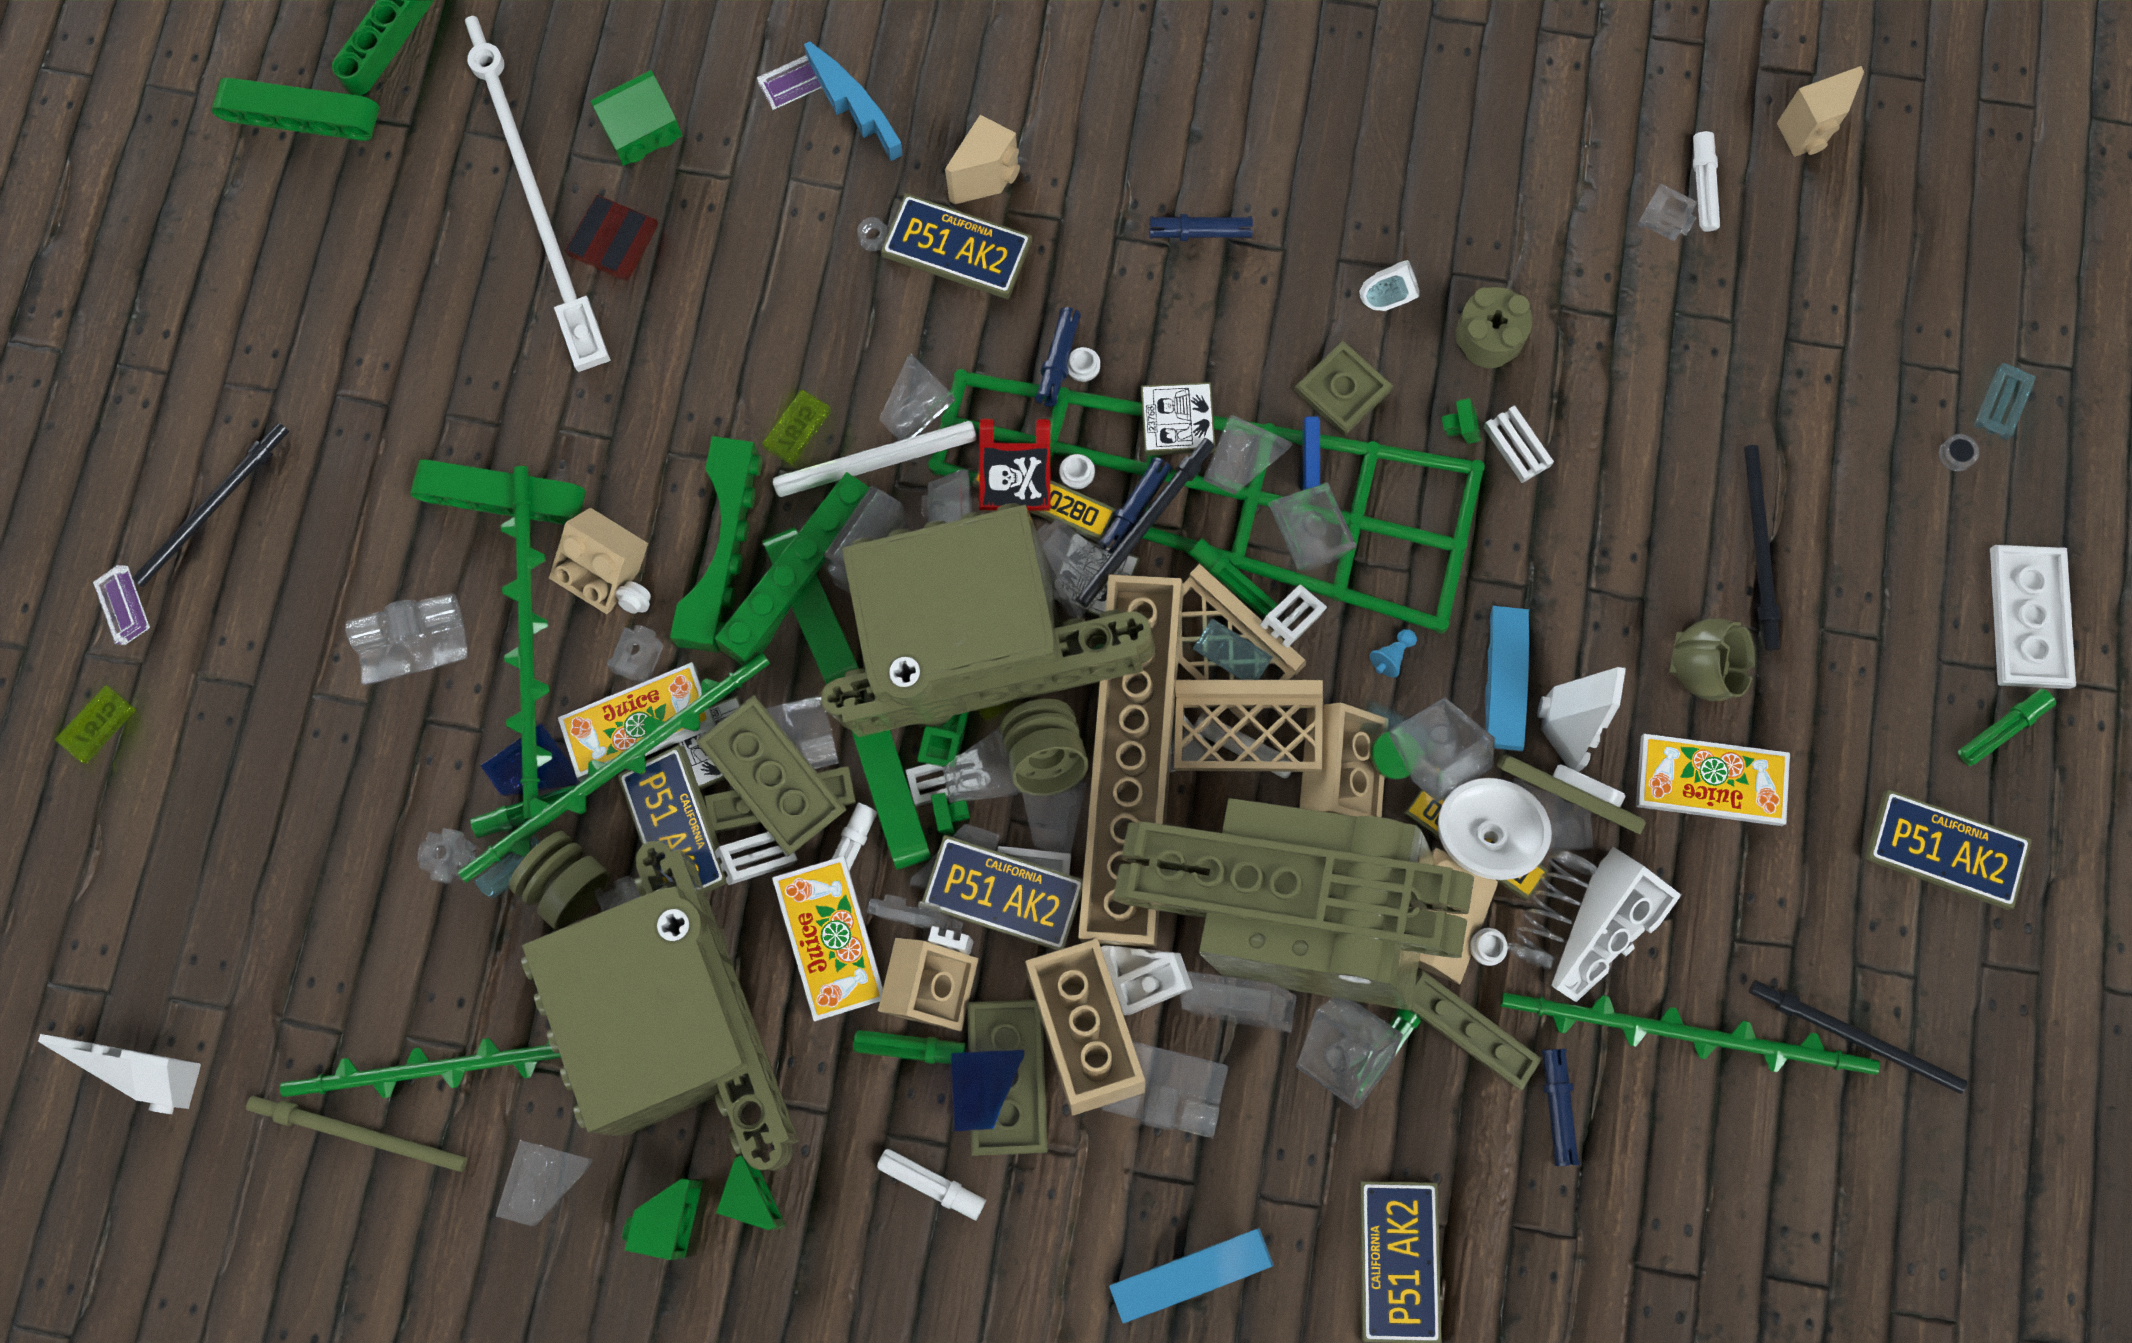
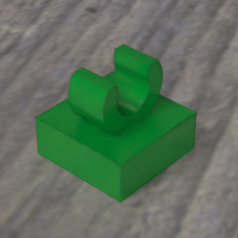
M1467 398L1456 401L1458 414H1449L1441 417L1444 431H1446L1448 437L1462 434L1467 444L1480 442L1481 436L1476 408L1471 399Z
M945 792L931 795L940 837L955 834L952 822L970 819L966 800L948 804Z

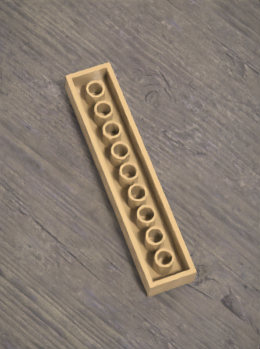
M1109 575L1106 611L1118 609L1121 610V613L1138 612L1144 615L1151 627L1155 642V652L1150 660L1142 663L1143 672L1100 681L1078 937L1083 943L1098 938L1099 944L1157 948L1159 910L1122 904L1114 901L1113 896L1120 864H1131V862L1121 858L1128 824L1143 821L1166 825L1176 698L1175 680H1177L1184 592L1181 578Z

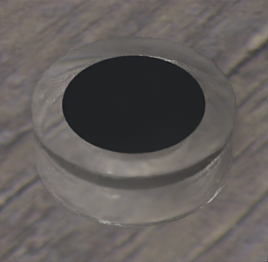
M1956 434L1949 437L1941 445L1939 457L1948 469L1963 471L1977 461L1979 447L1971 437L1964 434Z

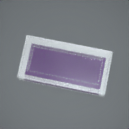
M806 56L757 77L758 83L772 110L822 88Z
M117 565L93 582L115 644L126 645L150 628L128 566Z

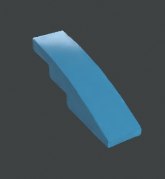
M811 42L805 43L807 60L836 115L849 110L863 138L876 133L890 161L903 156L901 141L883 112L864 88L825 52Z
M1493 606L1490 613L1488 681L1485 687L1486 747L1516 751H1523L1529 668V609Z
M1257 1228L1118 1281L1109 1287L1122 1323H1126L1274 1266L1261 1230Z

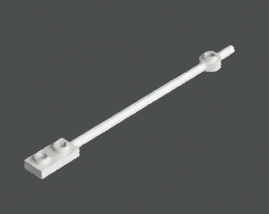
M476 16L467 17L465 24L474 46L468 54V64L475 76L486 80L564 304L556 306L554 309L574 366L580 372L611 361L588 297L584 296L578 299L576 297L498 76L504 69V59L496 46L486 43L478 18Z

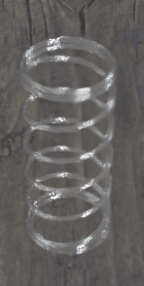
M1552 849L1551 856L1548 859L1551 865L1563 875L1556 873H1543L1540 875L1542 882L1555 893L1547 891L1532 892L1534 900L1549 912L1537 909H1526L1523 912L1526 919L1542 931L1526 927L1515 929L1517 936L1535 950L1512 942L1507 946V949L1514 955L1545 969H1552L1554 964L1551 960H1556L1555 957L1528 941L1519 931L1540 934L1559 942H1564V940L1535 922L1528 916L1527 912L1546 915L1572 924V921L1546 906L1535 895L1552 896L1578 906L1581 904L1550 885L1544 879V876L1557 877L1586 888L1589 887L1587 883L1580 881L1558 867L1552 861V858L1573 870L1587 875H1595V871H1597V868L1589 861L1561 849Z

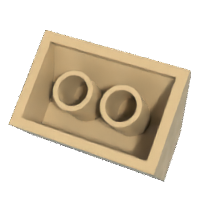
M1341 702L1323 705L1322 772H1302L1301 809L1356 817H1382L1384 777L1373 766L1371 748L1374 741L1381 734L1388 731V718ZM1307 708L1306 728L1315 721V708ZM1315 729L1309 734L1314 741ZM1305 740L1303 762H1315V749Z
M1435 848L1431 852L1435 865L1450 867L1453 870L1471 874L1474 876L1469 913L1463 915L1452 914L1467 920L1462 957L1449 958L1420 953L1418 968L1460 985L1471 957V938L1482 928L1498 881L1470 873L1459 866L1447 852Z

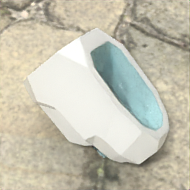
M1406 260L1375 273V275L1363 283L1359 293L1362 302L1373 310L1386 311L1418 298L1419 288L1409 261Z

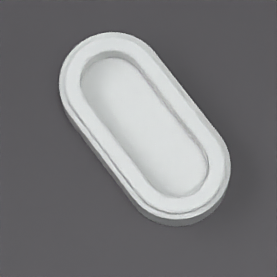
M1562 764L1557 766L1553 777L1618 807H1621L1626 797L1625 793Z

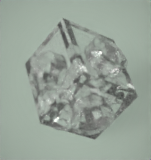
M442 828L441 834L428 832L426 841H422L420 844L417 858L418 862H420L419 868L430 873V880L452 884L453 879L463 880L457 871L476 858L475 850L477 847L463 838L465 833Z

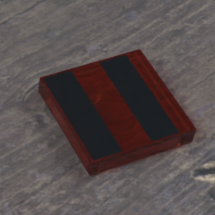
M596 194L565 252L571 258L628 282L659 224L652 217Z

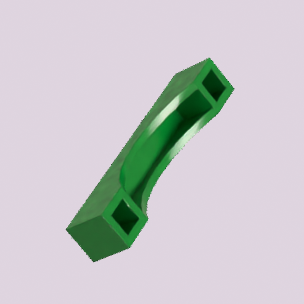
M712 436L705 469L714 484L720 504L721 528L719 542L714 558L703 578L688 595L677 603L670 638L677 647L719 653L720 648L715 637L726 625L727 610L732 609L735 603L736 590L732 588L734 575H739L742 568V554H739L741 541L746 542L748 538L749 521H746L748 508L752 509L754 507L756 489L752 488L754 476H759L761 473L762 455H759L754 442Z
M848 472L844 474L715 637L721 651L742 666L761 652H764L791 606L812 577L841 545L858 532L876 509L878 504L876 492Z

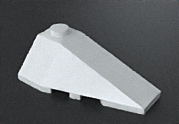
M1616 667L1555 686L1546 697H1541L1537 713L1539 718H1543L1541 731L1568 768L1580 772L1587 766L1591 754L1586 752L1588 747L1597 748L1602 729L1608 728L1620 706L1626 668Z
M1612 847L1590 879L1551 986L1577 1002L1608 973L1610 962L1620 953L1627 956L1635 949L1632 943L1645 930L1652 933L1662 923L1681 894L1645 866Z
M44 1034L39 1036L38 1042L131 1098L150 1103V1111L173 1114L174 1107L189 1109L201 1067L200 1063Z

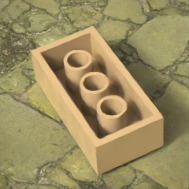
M1098 938L1026 960L1027 975L1072 1116L1145 1093V1078Z

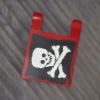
M980 419L979 510H997L1002 505L1017 503L1019 506L1026 504L1028 511H1050V420L1038 419L1036 421V443H994V420Z

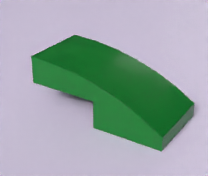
M969 712L953 715L947 723L938 727L925 726L917 761L953 770Z

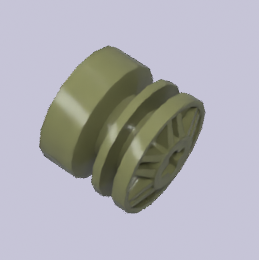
M1037 699L1015 707L1004 717L1000 726L1006 755L1008 756L1013 783L1021 792L1035 796H1048L1061 793L1075 786L1084 778L1088 770V759L1083 742L1080 739L1074 711L1067 703L1057 699Z
M558 831L543 839L520 862L509 881V889L517 896H522V901L529 906L539 903L537 914L553 929L558 931L574 924L596 903L605 891L611 879V873L592 856L581 858L583 848L576 842L572 843V838L564 831Z

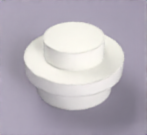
M1086 347L1073 350L1069 355L1066 366L1069 370L1068 374L1077 381L1086 382L1092 380L1100 371L1099 356L1095 351Z
M1074 454L1062 461L1059 473L1062 482L1067 487L1082 489L1093 481L1095 469L1088 457Z
M628 581L624 586H620L615 593L619 600V605L627 612L633 614L637 612L643 613L650 606L651 594L638 583Z
M1481 929L1471 938V954L1482 965H1496L1507 954V941L1504 935L1496 929Z

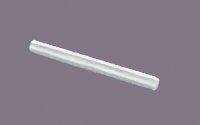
M967 421L776 476L773 478L774 489L779 497L838 481L846 472L855 476L970 443L976 440L975 428L971 421Z

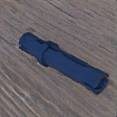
M1180 214V217L1150 216L1149 219L1150 227H1163L1149 228L1150 239L1180 238V241H1188V238L1251 239L1253 234L1251 228H1239L1253 227L1252 216L1188 217V214Z
M1071 307L1060 309L1047 361L1042 364L1040 369L1042 378L1035 399L1041 404L1045 396L1044 406L1051 407L1057 404L1062 381L1067 378L1069 372L1066 366L1081 318V313L1078 310L1074 311L1073 318H1071L1073 310Z
M1158 457L1152 459L1151 464L1125 502L1123 508L1117 509L1114 513V522L1098 543L1105 550L1111 541L1115 540L1107 553H1113L1144 514L1159 488L1172 472V466L1166 463L1160 472L1157 473V470L1164 461L1163 459Z
M1541 1050L1546 1085L1542 1086L1543 1093H1547L1555 1158L1554 1166L1580 1165L1570 1091H1574V1085L1569 1083L1567 1050Z

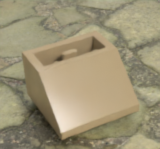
M589 508L565 523L549 579L603 613L608 614L618 602L615 594L620 586H624L628 581L632 582L639 572L648 543L594 509Z

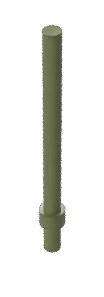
M251 1096L246 1105V1110L272 1117L273 1122L285 1126H291L292 1124L300 1125L459 1172H463L467 1165V1157L298 1109V1104L281 1100L277 1103Z

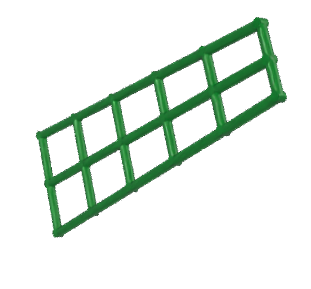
M958 369L954 373L953 384L944 415L941 417L939 429L971 421L974 425L976 436L980 437V422L957 417L966 386L1035 398L1040 385ZM1066 387L1060 388L1058 402L1053 406L1049 419L1050 467L1054 455L1066 458L1070 455L1080 454L1088 457L1094 465L1143 477L1154 457H1162V455L1147 456L1145 463L1059 442L1058 439L1068 404L1142 417L1141 402L1073 391ZM1213 415L1214 430L1260 437L1248 487L1199 475L1193 481H1187L1184 487L1244 501L1232 551L1212 546L1221 555L1224 554L1230 559L1229 562L1237 569L1295 587L1301 584L1308 591L1330 597L1334 601H1342L1434 630L1438 634L1446 632L1449 627L1482 473L1485 468L1481 460L1472 461L1381 445L1375 441L1364 442L1320 434V448L1363 456L1351 511L1347 512L1261 491L1273 441L1277 440L1303 445V431L1278 427L1272 423L1261 424ZM994 426L995 441L1004 443H1036V436ZM948 449L932 453L931 459L928 462L931 474L945 476L973 485L978 472L944 462ZM1377 458L1468 474L1454 537L1364 516ZM1162 466L1159 467V469L1157 470V473L1160 472V470L1162 469ZM1173 469L1164 482H1169L1177 471ZM1257 505L1347 526L1333 584L1245 556ZM1112 519L1108 528H1110V526L1114 522V519ZM1151 527L1142 538L1189 553L1198 542ZM1360 530L1450 551L1436 616L1347 588Z

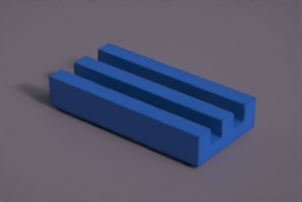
M1312 416L1303 419V490H1316L1320 486V418Z

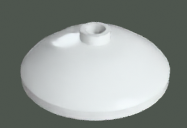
M1482 778L1460 785L1445 799L1438 817L1439 837L1448 855L1465 870L1487 879L1508 880L1531 872L1542 862L1551 842V824L1544 807L1529 791L1506 780ZM1485 838H1490V839H1492L1495 843H1494V844L1489 843V842L1485 841L1484 839H1485Z

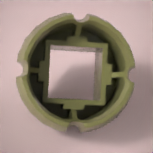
M1711 618L1699 621L1686 629L1685 632H1677L1669 673L1675 676L1685 689L1701 699L1725 701L1733 697H1740L1749 689L1753 679L1747 673L1748 669L1755 667V651L1752 637L1746 627H1740V622H1733L1724 618Z

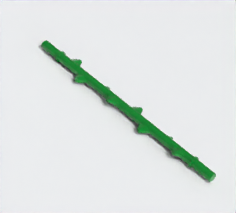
M515 466V500L512 501V506L515 507V516L501 525V531L516 538L517 579L503 586L502 594L518 603L519 646L504 655V661L519 668L521 711L506 719V727L521 734L523 779L520 780V784H523L524 820L531 819L530 801L534 798L538 799V783H540V779L538 778L537 768L552 760V753L539 747L536 741L535 701L548 694L550 686L536 680L534 674L533 635L547 628L548 620L533 613L531 570L545 562L546 557L545 554L531 548L529 507L532 506V501L529 500L528 467Z
M761 652L735 672H729V676L721 682L707 678L701 682L702 695L664 722L651 716L644 719L645 736L607 764L594 759L588 763V778L553 803L549 804L537 798L530 801L531 819L495 845H489L487 847L488 850L457 872L465 883L469 882L496 861L501 862V858L509 852L525 858L531 851L530 837L567 810L580 815L585 813L586 796L624 769L640 775L645 773V754L681 728L693 732L700 729V714L737 687L739 689L742 688L741 685L767 667L770 662Z
M1502 992L1500 1007L1537 1013V1016L1540 1017L1542 1014L1553 1016L1559 1033L1565 1034L1576 1021L1620 1028L1623 1030L1629 1046L1636 1047L1647 1033L1691 1041L1694 1044L1698 1057L1701 1059H1706L1717 1046L1763 1054L1768 1068L1772 1072H1778L1787 1059L1829 1066L1837 1071L1845 1069L1877 1075L1880 1069L1879 1060L1842 1054V1051L1839 1050L1835 1052L1824 1050L1816 1033H1809L1800 1046L1756 1038L1751 1023L1744 1020L1732 1033L1683 1025L1677 1008L1669 1007L1660 1020L1616 1013L1610 997L1602 995L1591 1008L1545 1000L1542 996L1534 998Z
M483 1038L476 1055L429 1061L421 1048H413L405 1065L359 1071L349 1058H342L335 1075L325 1076L324 1074H319L315 1078L281 1082L280 1093L282 1097L318 1092L326 1094L327 1091L373 1085L382 1098H389L397 1081L442 1075L452 1089L459 1087L466 1071L514 1065L523 1078H530L538 1061L561 1058L560 1052L554 1053L549 1040L546 1045L500 1051L491 1038Z

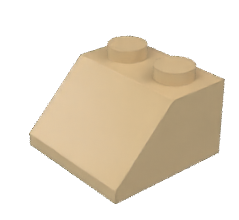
M1862 66L1798 89L1777 122L1794 157L1807 152L1809 155H1813L1827 147L1828 140L1839 130L1840 123L1850 110L1864 74Z
M979 115L945 168L950 202L959 204L999 194L1007 183L1012 184L1020 170L1017 158L1019 149L1017 148L1015 132Z
M895 938L878 1012L962 1031L967 1011V1002H969L979 958L922 940Z

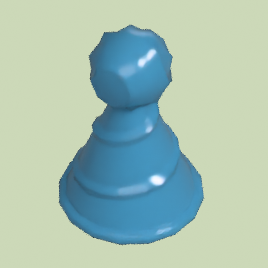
M1403 629L1397 635L1398 642L1370 653V661L1378 674L1382 673L1391 678L1399 675L1405 648H1411L1417 642L1415 632L1410 629Z

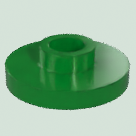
M1397 730L1381 734L1374 741L1371 748V760L1374 768L1383 777L1394 780L1402 779L1412 774L1419 762V749L1414 739L1407 733Z

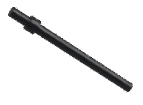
M278 422L260 442L256 440L247 450L249 454L137 571L132 579L141 587H144L260 463L265 464L273 455L271 451L290 431Z
M1203 438L1189 457L1185 456L1177 465L1176 474L1078 595L1076 601L1085 608L1090 605L1108 582L1109 575H1113L1187 481H1193L1201 471L1200 465L1215 447L1211 440Z
M1748 445L1744 447L1761 603V606L1757 608L1758 620L1760 624H1763L1765 650L1774 651L1780 649L1778 622L1781 621L1780 606L1776 605L1759 446Z
M1754 980L1749 988L1750 994L1775 1005V1010L1789 1017L1794 1014L1959 1094H1962L1967 1087V1080L1800 1001L1799 996L1787 990L1780 992L1757 980Z

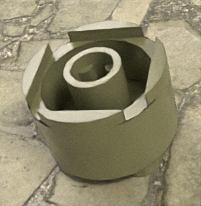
M1483 287L1476 291L1466 303L1455 330V340L1458 348L1460 346L1466 354L1465 357L1471 363L1483 368H1498L1519 355L1532 328V314L1528 299L1509 289L1500 287Z

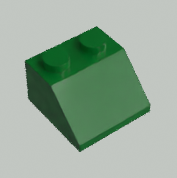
M651 70L590 100L601 127L623 166L631 162H638L646 154L660 147L670 146L676 139L682 137L678 122Z
M682 1178L635 1209L633 1217L626 1219L623 1228L622 1240L627 1241L624 1251L668 1260L685 1258L703 1180Z

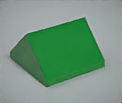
M743 1155L736 1157L716 1213L766 1230H776L787 1226L761 1170L750 1166Z

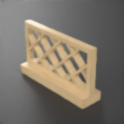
M1199 564L1190 573V577L1183 584V596L1192 588L1202 597V611L1182 612V618L1202 617L1203 636L1182 637L1181 618L1178 663L1196 680H1209V666H1230V680H1234V665H1255L1256 680H1260L1259 664H1275L1285 673L1279 680H1290L1306 665V660L1291 646L1286 648L1282 644L1284 640L1280 636L1277 639L1271 635L1273 630L1270 627L1264 629L1260 625L1262 620L1203 566ZM1206 602L1209 603L1216 611H1207ZM1207 616H1223L1228 621V635L1208 636ZM1232 625H1233L1242 635H1233V627H1232ZM1233 640H1249L1254 645L1255 659L1234 660ZM1208 641H1229V660L1208 661ZM1183 642H1203L1204 661L1188 662L1183 657ZM1259 650L1269 659H1259ZM1195 667H1204V676ZM1228 708L1240 720L1245 717L1238 709Z
M1175 680V771L1322 772L1323 680ZM1184 708H1200L1208 717L1193 730L1184 721ZM1208 708L1216 709L1213 712H1211ZM1226 708H1236L1245 716L1231 730L1217 718ZM1245 708L1253 709L1250 712H1248ZM1263 708H1273L1281 716L1268 730L1254 718ZM1281 708L1290 709L1285 713ZM1300 708H1315V721L1305 730L1290 718ZM1213 721L1226 734L1213 747H1210L1198 734ZM1250 721L1262 735L1248 748L1235 734ZM1285 722L1300 734L1286 748L1272 736ZM1185 729L1189 735L1183 739V731ZM1314 729L1315 741L1309 736ZM1193 739L1207 751L1198 761H1183V748ZM1232 739L1244 752L1235 761H1224L1216 752L1227 741ZM1268 739L1280 753L1272 761H1261L1253 752ZM1305 739L1315 749V762H1299L1290 752ZM1212 756L1216 761L1207 760ZM1249 756L1253 761L1244 760ZM1284 757H1286V758L1289 759L1291 762H1280V761H1281Z

